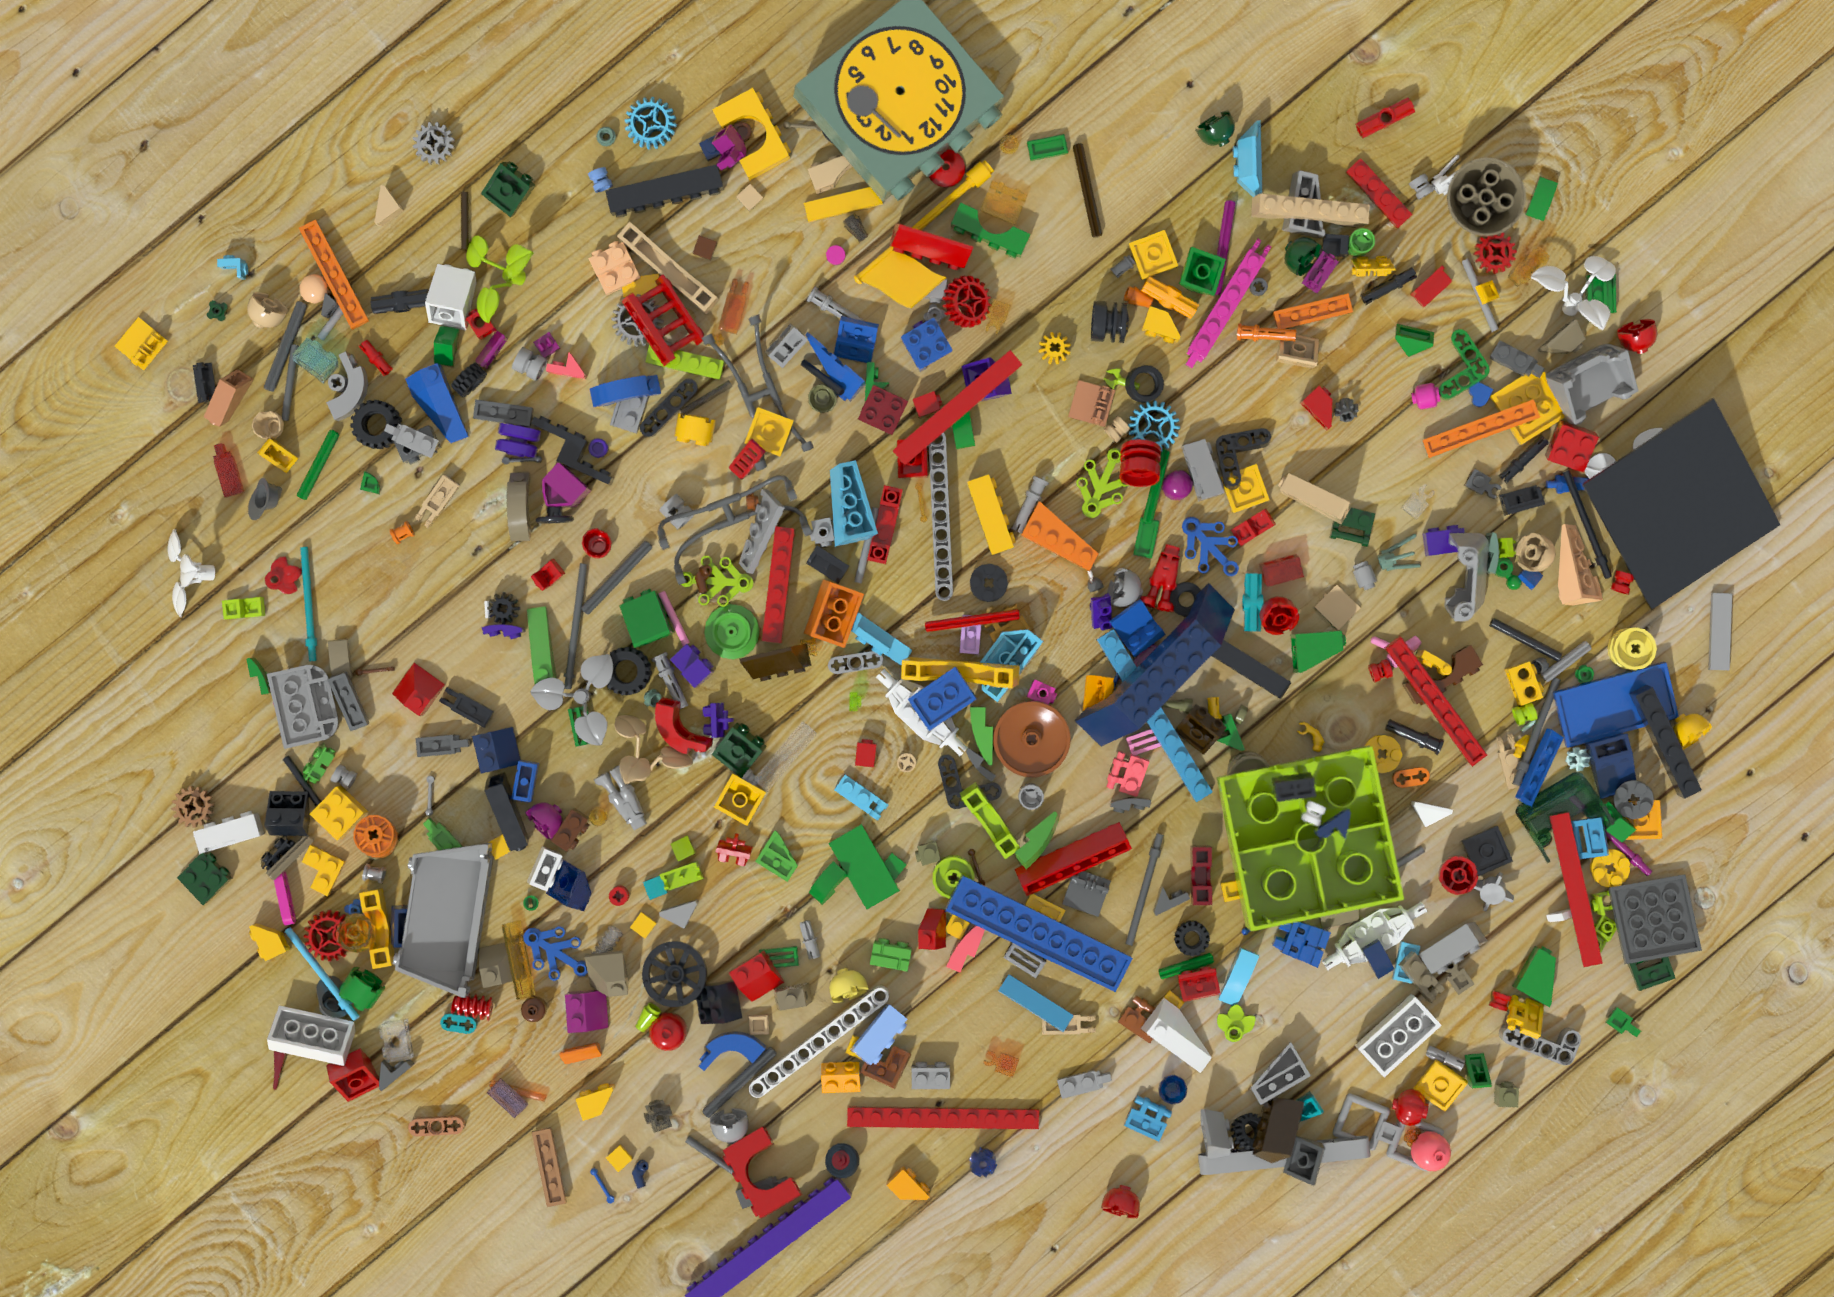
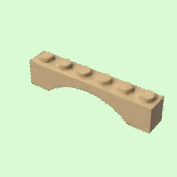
M839 155L830 157L827 162H816L810 166L811 168L808 169V173L816 194L835 188L839 179L846 171L853 167L844 156L839 157Z
M1260 193L1252 197L1251 217L1309 219L1330 222L1340 226L1360 228L1369 224L1370 205Z
M631 222L618 234L617 237L660 275L664 274L677 290L706 315L719 301L711 291L679 266Z

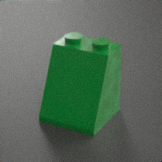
M645 590L640 593V597L635 599L633 596L622 600L623 604L619 605L634 648H640L674 634L657 591Z
M1342 631L1290 634L1293 673H1303L1343 651V646H1346L1345 634H1342Z

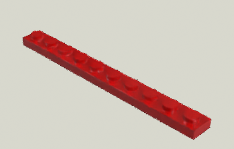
M848 1106L847 1127L1039 1129V1109Z

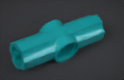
M1246 573L1244 577L1245 591L1242 598L1244 631L1261 632L1259 614L1263 605L1262 574Z

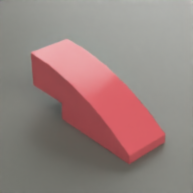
M974 925L958 942L949 957L946 967L961 973L967 955L975 957L985 929Z

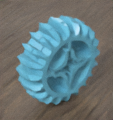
M644 97L643 104L637 100L638 107L630 106L633 113L627 111L626 114L630 118L625 119V123L630 125L626 126L625 130L631 131L628 137H634V144L640 141L639 146L641 148L646 143L648 150L651 149V144L654 145L655 149H658L657 143L660 142L662 146H665L663 140L666 139L670 142L671 138L668 134H675V131L670 128L677 127V124L672 122L676 120V116L671 115L674 112L672 108L667 109L669 106L667 102L662 105V99L659 98L655 103L654 97L650 98V102ZM647 109H653L648 115L640 114ZM659 111L665 115V126L657 121ZM652 119L655 124L649 127L646 122ZM636 121L644 125L642 136L636 131ZM654 131L661 132L656 137L648 138Z
M1153 401L1152 407L1150 402H1146V408L1140 404L1139 409L1141 412L1135 409L1133 413L1137 417L1130 416L1129 418L1131 421H1134V423L1128 424L1130 428H1134V430L1129 431V435H1136L1132 440H1146L1143 438L1144 436L1153 434L1160 441L1155 443L1160 446L1161 451V445L1168 449L1169 444L1167 441L1174 444L1175 440L1171 437L1179 436L1178 433L1174 432V430L1180 429V426H1174V423L1179 422V418H1172L1176 415V412L1174 411L1171 414L1168 412L1171 406H1168L1166 410L1163 409L1164 402H1161L1160 407H1157V401ZM1148 412H1160L1164 417L1154 419ZM1143 415L1147 427L1139 432L1138 424ZM1162 421V423H1160L1157 427L1156 432H1154V430H1149L1148 432H1146L1151 426L1150 422H1154V424L1156 422L1158 424ZM1168 421L1169 433L1165 438L1161 427Z

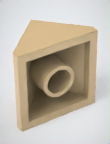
M1296 335L1295 342L1279 340L1275 362L1313 369L1317 366L1319 339Z

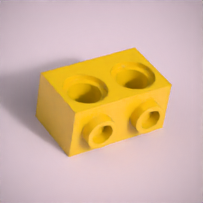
M1530 661L1504 669L1517 705L1522 706L1543 698V686L1540 682H1537L1535 676L1537 675V670ZM1521 668L1526 671V676L1523 679L1518 676ZM1528 686L1533 690V694L1530 697L1525 695V689Z

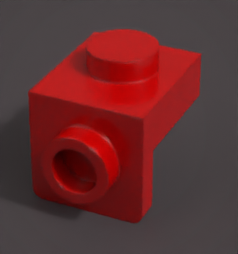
M553 558L539 571L532 574L531 578L535 585L543 591L551 587L566 573Z

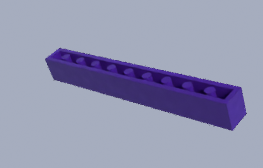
M828 1178L823 1183L825 1186L819 1190L816 1188L808 1194V1199L804 1202L802 1200L798 1201L793 1206L794 1209L788 1213L786 1211L777 1218L778 1222L774 1225L772 1223L768 1224L763 1228V1233L759 1236H752L747 1241L748 1244L742 1248L740 1246L732 1252V1257L728 1260L726 1258L722 1259L717 1264L718 1267L712 1271L710 1269L701 1276L702 1280L698 1283L694 1281L688 1285L685 1297H722L851 1198L852 1193L840 1178Z

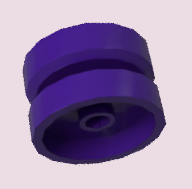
M499 423L498 433L501 436L509 437V440H496L494 450L518 457L537 458L538 448L535 445L527 444V441H540L541 431Z

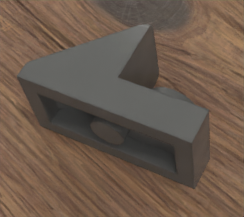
M1161 885L1153 908L1155 916L1190 900L1186 891L1182 892L1180 889L1171 894L1172 897L1168 898Z
M384 1059L381 1062L379 1090L383 1091L414 1065L412 1060L408 1059L405 1062L402 1059L393 1068Z

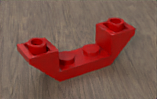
M884 485L876 521L878 534L873 536L868 561L886 565L903 489Z

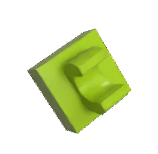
M1513 538L1498 539L1499 558L1514 557L1516 551H1513V544H1516V541Z

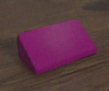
M496 331L477 356L475 362L485 369L488 368L508 338L499 331Z

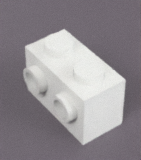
M542 846L527 882L532 886L547 891L555 881L554 874L556 870H559L562 865V855Z

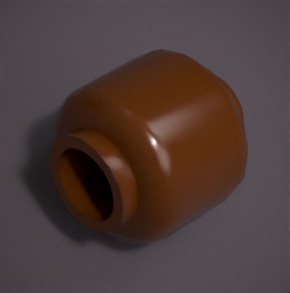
M538 996L529 997L521 1006V1014L529 1022H538L547 1013L545 1000Z

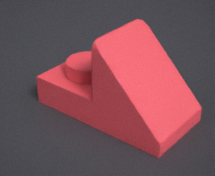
M570 352L568 353L566 367H564V363L556 361L546 366V372L585 380L587 377Z

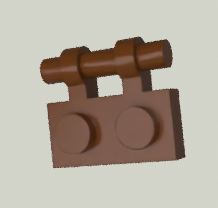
M1135 995L1132 1002L1137 1007L1134 1010L1127 1006L1118 1023L1148 1043H1151L1153 1038L1141 1029L1148 1018L1140 1013L1144 1009L1152 1014L1155 1007L1150 1005L1145 998L1141 999Z

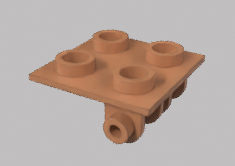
M1078 380L1068 417L1105 427L1115 390L1107 386L1102 387Z

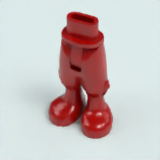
M1166 544L1164 552L1160 553L1153 574L1149 578L1151 589L1146 596L1139 598L1146 607L1155 608L1158 591L1163 586L1157 609L1173 612L1174 605L1170 602V594L1177 587L1176 579L1180 556H1178L1180 552L1179 547Z

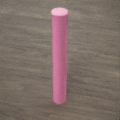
M666 592L659 593L658 595L682 645L690 643Z

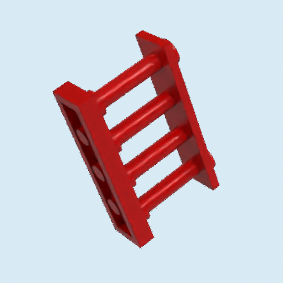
M663 274L655 280L656 287L639 297L631 293L621 302L663 366L675 359L674 352L692 341L695 342L696 346L701 344L704 332L696 325L673 290L671 281ZM662 292L668 302L654 311L646 313L642 304ZM673 309L678 319L660 330L657 329L653 324V320ZM683 325L689 335L671 346L667 345L663 336Z

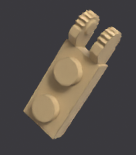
M443 474L423 502L422 508L415 519L420 521L427 510H429L432 514L425 522V526L429 528L461 485Z
M1512 733L1507 735L1510 746L1508 750H1504L1502 738L1500 736L1496 737L1499 751L1497 753L1508 790L1520 787L1512 784L1517 772L1518 761H1521L1520 758L1513 756L1515 740Z
M1072 1014L1074 1017L1064 1033L1042 1019V1035L1096 1032V1027H1081V1021L1096 1020V1016Z

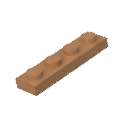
M552 1128L532 1131L546 1205L551 1207L566 1204L567 1200Z

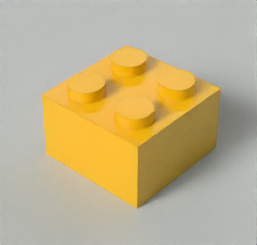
M340 785L336 786L310 815L338 841L343 839L369 811Z

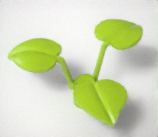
M474 236L467 249L466 258L468 264L471 267H478L483 261L504 270L502 277L506 281V283L492 285L490 289L483 288L478 295V313L486 323H489L499 305V293L494 289L506 286L511 287L512 284L523 285L526 279L523 269L534 252L522 245L515 244L506 255L508 265L503 267L484 257L488 252L487 241L481 236Z

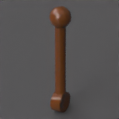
M395 667L367 670L358 668L355 674L361 676L365 673L395 671Z
M970 849L968 854L972 858L979 880L978 883L985 886L986 883L981 877L975 858L976 852L974 849Z

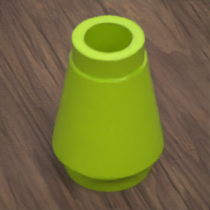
M653 1003L645 1005L635 1027L639 1031L645 1032L651 1026V1023L659 1017L661 1009Z

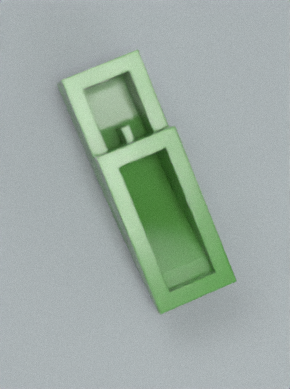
M970 707V718L976 743L987 764L992 765L993 726H985L986 707Z
M1053 812L1025 834L1027 843L1015 852L1016 858L1025 869L1030 867L1039 858L1050 843L1059 821L1056 812Z

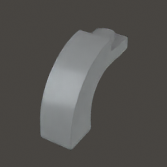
M346 351L339 354V357L348 375L347 388L339 397L326 402L336 421H341L355 413L354 410L356 408L359 409V405L363 403L368 389V378L365 368L362 366L356 367L358 365L356 358L353 354L350 355Z

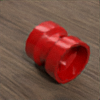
M1616 570L1614 575L1615 581L1611 584L1610 589L1629 595V586L1634 580L1633 575Z
M1388 659L1381 660L1378 664L1372 663L1368 665L1374 683L1384 677H1393Z

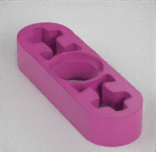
M284 870L274 880L282 921L286 926L296 923V915L288 877Z

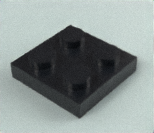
M1497 825L1461 840L1469 860L1476 866L1478 876L1513 862Z

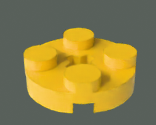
M1376 735L1368 739L1364 746L1373 747L1378 773L1390 772L1399 765L1402 752L1399 743L1394 738L1386 735ZM1379 749L1382 751L1386 750V758L1381 757L1379 759L1377 757Z
M1608 849V856L1593 857L1590 862V872L1598 884L1611 888L1621 886L1628 878L1630 861L1622 852ZM1613 863L1614 871L1607 873L1608 869L1605 866Z

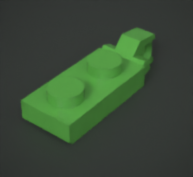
M429 818L423 823L429 830L427 833L428 839L438 850L463 847L440 822L436 824Z

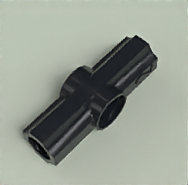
M429 290L395 291L390 295L371 297V309L373 314L393 311L394 313L411 311L414 308L426 307L425 301Z

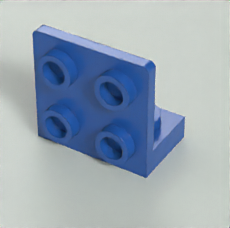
M935 318L928 320L901 336L902 342L920 372L927 369L928 365L953 351Z
M1141 599L1110 620V624L1124 646L1134 657L1166 635L1163 629L1154 621Z

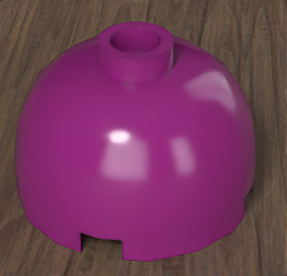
M546 802L537 803L525 812L529 821L533 820L535 823L534 827L545 838L552 840L563 823L560 815L562 811L556 804L552 806Z

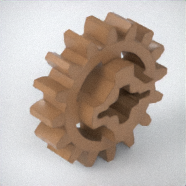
M189 786L188 790L186 788L181 789L182 794H175L178 799L172 800V803L176 804V807L171 808V810L176 811L173 817H179L178 823L185 822V827H189L191 823L193 828L198 827V823L200 826L205 825L204 820L209 821L211 819L208 814L214 813L210 809L212 806H215V803H210L213 797H207L208 791L204 790L201 792V787H196L195 790L193 786ZM192 794L189 800H183L186 796ZM190 804H193V806L196 807V810H193V808L190 807ZM198 813L202 814L200 818L194 820Z

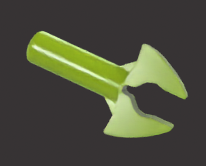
M1121 369L1106 371V373L1113 374L1117 379L1110 381L1104 378L1105 383L1113 390L1118 384L1125 386L1126 378L1121 377ZM1134 382L1135 389L1138 390L1140 388V384Z

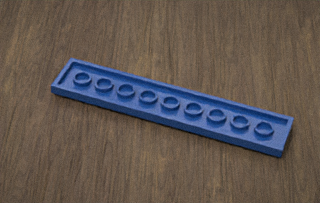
M964 875L961 876L945 908L949 913L1114 992L1119 987L1133 959L1131 956Z

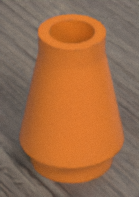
M1129 286L1123 300L1127 304L1149 308L1152 305L1153 297L1143 293L1135 286Z

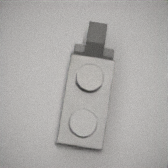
M399 423L397 428L387 424L384 429L385 432L393 435L392 440L396 441V443L430 458L433 457L439 444V440Z
M1091 1070L1057 1079L1062 1099L1103 1088V1083L1112 1081L1110 1072L1100 1074L1099 1070Z

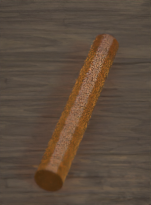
M491 1080L489 1087L494 1088L493 1086L498 1081ZM507 1084L510 1089L512 1088L520 1096L542 1102L546 1100V1094Z

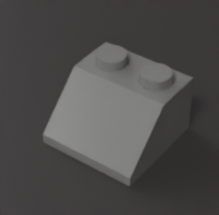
M1207 1109L1200 1110V1123L1207 1158L1231 1156V1149L1234 1148L1232 1137H1228L1227 1133L1230 1130L1228 1119H1224L1223 1112Z

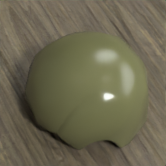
M818 384L811 388L808 394V403L817 412H829L833 410L837 403V394L827 385Z

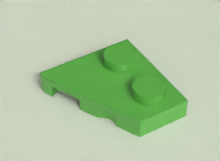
M776 830L755 861L787 882L798 866Z

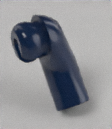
M645 1160L638 1161L632 1170V1176L637 1189L646 1186L643 1175L648 1170L649 1164Z

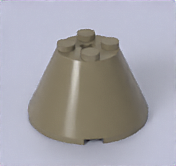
M1479 158L1462 166L1452 177L1447 191L1448 208L1455 222L1467 232L1479 236H1493L1511 228L1522 215L1526 202L1525 186L1516 170L1508 163L1496 158Z

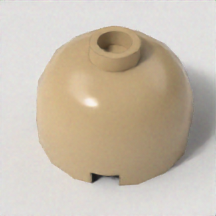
M254 292L247 305V312L253 324L259 328L278 326L287 314L286 306L276 298L272 301L266 293Z
M1530 533L1528 536L1525 535L1521 538L1516 548V555H1518L1519 559L1517 561L1518 565L1522 569L1531 572L1547 569L1555 558L1554 544L1548 537L1541 534Z

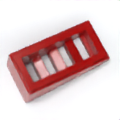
M751 439L730 464L729 469L743 480L750 474L755 467L754 464L759 462L766 451L756 441Z

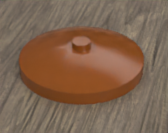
M1035 700L1019 702L1008 708L997 721L993 738L995 752L1001 763L1017 775L1023 777L1047 775L1063 763L1069 752L1070 731L1068 724L1056 708L1045 702Z

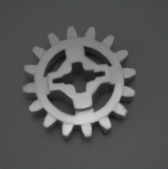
M428 122L427 128L421 125L422 131L416 130L418 137H413V140L417 144H414L413 148L418 150L415 154L421 156L423 162L428 159L430 165H432L433 161L439 165L441 159L445 162L447 161V155L452 157L449 151L450 149H455L451 145V143L455 142V139L450 137L452 132L450 130L446 131L447 127L445 125L440 128L438 122L435 123V126ZM436 131L442 133L445 137H438ZM435 139L437 143H435V147L433 148L430 144H433V140ZM423 150H430L432 156L426 154Z

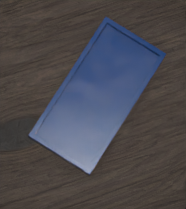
M1660 662L1646 666L1643 669L1631 670L1554 691L1553 695L1565 746L1569 748L1645 727L1629 694L1645 685L1654 688L1668 720L1678 718L1679 715L1667 663Z

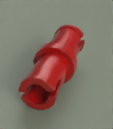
M368 339L359 345V348L369 358V362L374 364L383 376L388 375L393 370L383 358V354L380 351L378 352Z

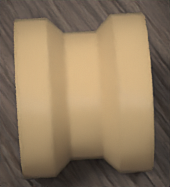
M911 753L901 754L897 760L898 768L903 772H911L916 766L914 755Z

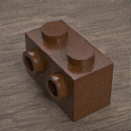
M573 808L551 842L566 852L570 849L574 850L580 841L578 840L580 834H584L589 828L590 824L588 822L591 818L578 809Z

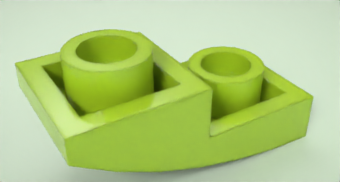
M1605 915L1600 916L1594 924L1600 953L1617 930L1616 923Z

